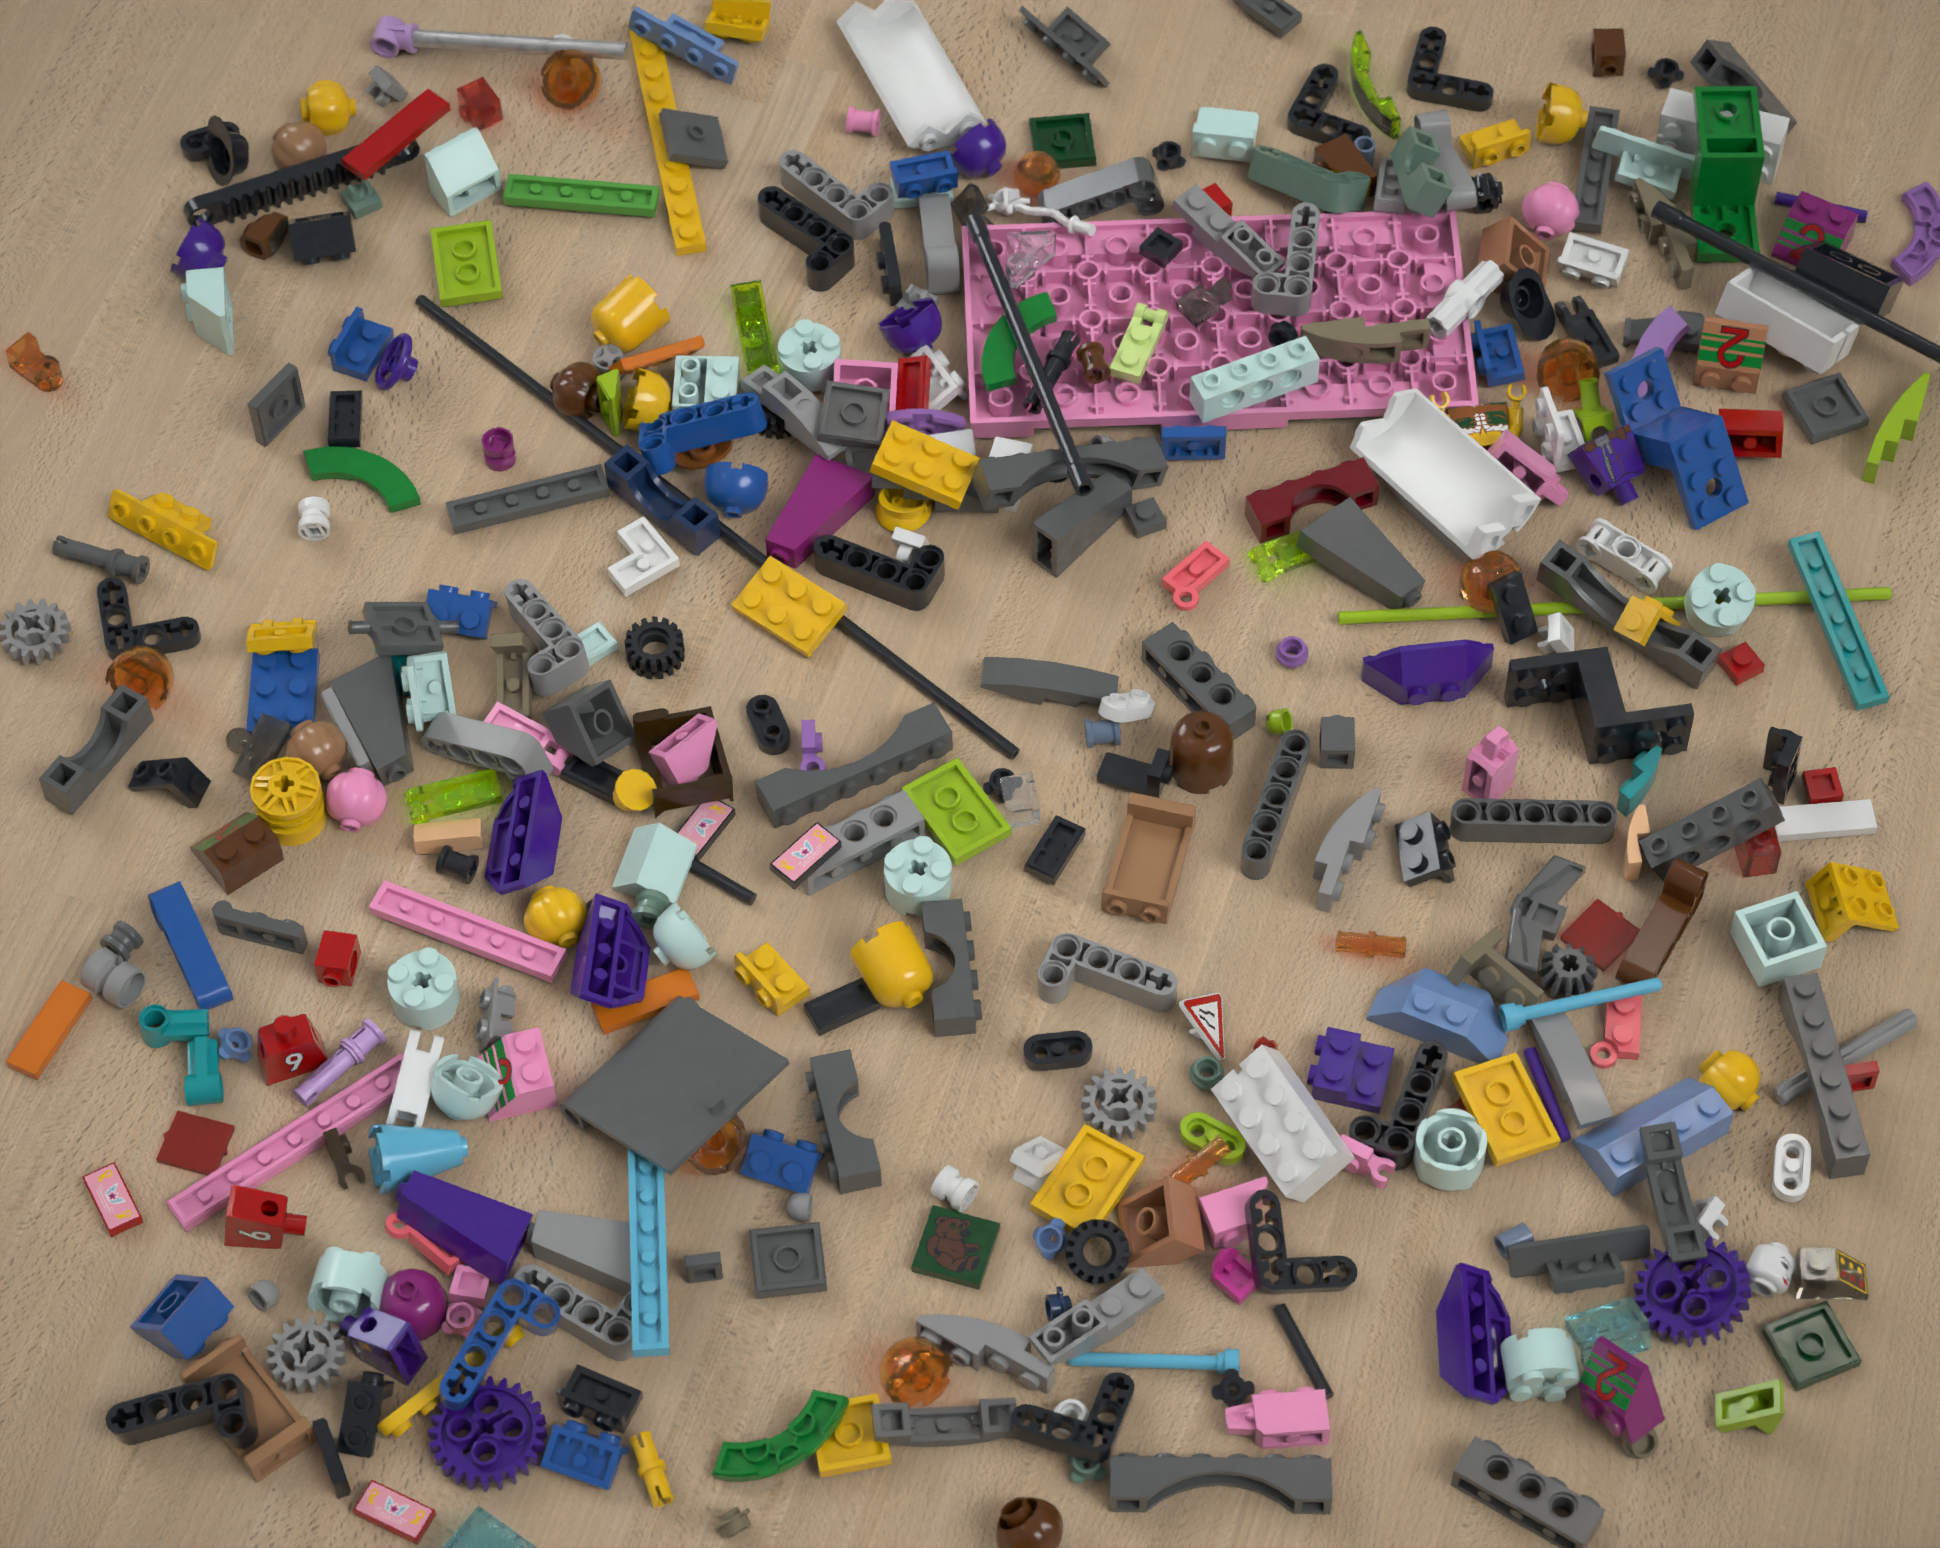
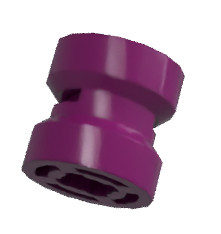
M501 427L489 429L484 433L481 440L485 463L493 471H506L512 468L516 462L512 433Z

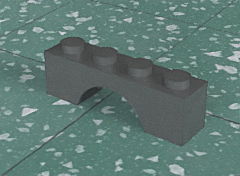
M1707 39L1690 61L1702 78L1714 86H1756L1759 111L1790 118L1787 135L1797 124L1794 117L1730 42Z
M122 684L101 707L97 727L88 743L71 757L59 755L39 778L46 801L71 815L76 812L154 721L148 698Z
M962 898L921 902L925 949L940 953L950 961L954 968L952 975L944 984L931 990L935 1037L976 1034V1020H982L980 999L974 1000L973 990H979L977 970H970L969 961H975L973 940L967 941L966 932L972 931L970 911H963Z
M851 1049L810 1057L811 1071L805 1072L809 1093L815 1092L817 1101L812 1102L816 1122L823 1121L825 1131L820 1132L823 1152L830 1151L832 1161L827 1162L831 1183L838 1182L840 1194L882 1186L881 1168L874 1140L853 1134L845 1128L839 1119L844 1107L851 1100L859 1096L858 1077Z

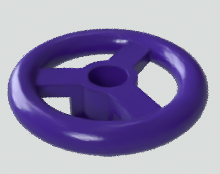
M401 333L397 335L385 349L375 376L376 386L379 390L387 391L391 389L399 379L408 382L415 374L418 360L411 356L413 341L409 334ZM391 372L392 374L385 380V376Z

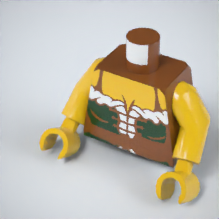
M1512 383L1507 388L1506 396L1511 401L1510 407L1507 406V402L1447 408V413H1445V408L1450 402L1447 392H1441L1443 401L1441 406L1435 403L1434 394L1428 398L1485 450L1492 446L1505 429L1518 438L1523 431V407H1520V403L1527 392L1524 384L1521 387L1522 395L1520 397H1514L1511 394Z

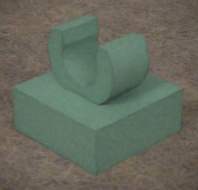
M367 179L365 181L362 180L361 183L355 186L350 184L346 190L341 191L342 201L356 220L383 208L382 199Z

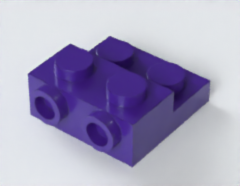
M1327 1027L1326 1035H1318L1314 1055L1320 1056L1318 1065L1311 1064L1308 1073L1307 1085H1312L1311 1096L1314 1100L1380 1114L1395 1048L1361 1041V1034Z

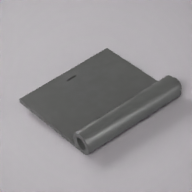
M677 996L570 1094L559 1107L566 1119L577 1129L584 1130L591 1124L666 1173L672 1175L790 1063L787 1058L704 1010L691 997Z

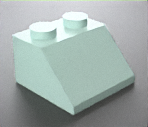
M224 267L186 270V283L181 284V295L183 303L188 302L186 303L188 322L194 323L198 336L225 354L234 355L233 305Z

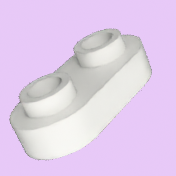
M1133 689L1131 692L1111 693L1110 696L1103 697L1098 712L1102 717L1114 722H1131L1150 718L1155 702L1146 691Z
M1798 1134L1782 1136L1778 1140L1774 1151L1772 1190L1780 1200L1790 1203L1798 1202L1805 1197L1810 1181L1811 1145L1807 1139ZM1793 1153L1797 1158H1789L1786 1154ZM1791 1184L1795 1189H1787L1784 1185Z

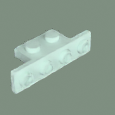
M1600 126L1593 140L1592 148L1620 157L1614 181L1633 187L1634 180L1642 178L1654 186L1666 198L1672 200L1677 190L1679 177L1691 180L1695 156L1606 126Z

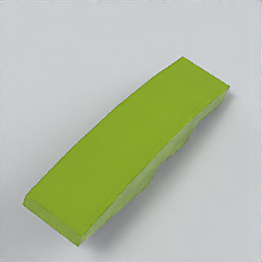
M1924 372L1903 393L1886 416L1875 436L1861 481L1874 484L1880 460L1894 462L1900 438L1913 441L1930 373Z

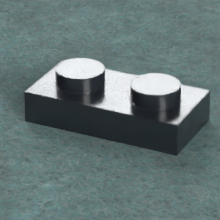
M1513 571L1487 583L1505 643L1512 645L1538 633L1522 573Z

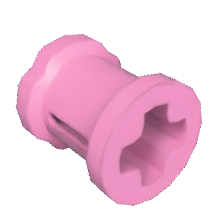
M850 106L847 114L846 132L850 134L853 131L867 132L877 137L880 128L881 111L879 109H875L874 112L856 110L855 106Z

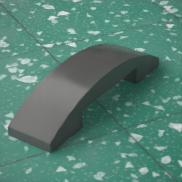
M1668 1122L1640 1127L1642 1153L1651 1199L1660 1233L1671 1263L1707 1258L1708 1254L1700 1222H1696L1681 1161L1683 1152L1676 1123Z
M1016 1398L980 1399L978 1406L908 1408V1402L872 1404L874 1440L902 1446L945 1447L983 1443L1013 1436L1010 1431L1012 1411L1017 1407Z

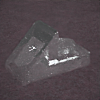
M1044 230L1010 232L1007 234V251L1011 256L1005 264L1006 278L1011 288L1016 290L1056 253L1055 232Z

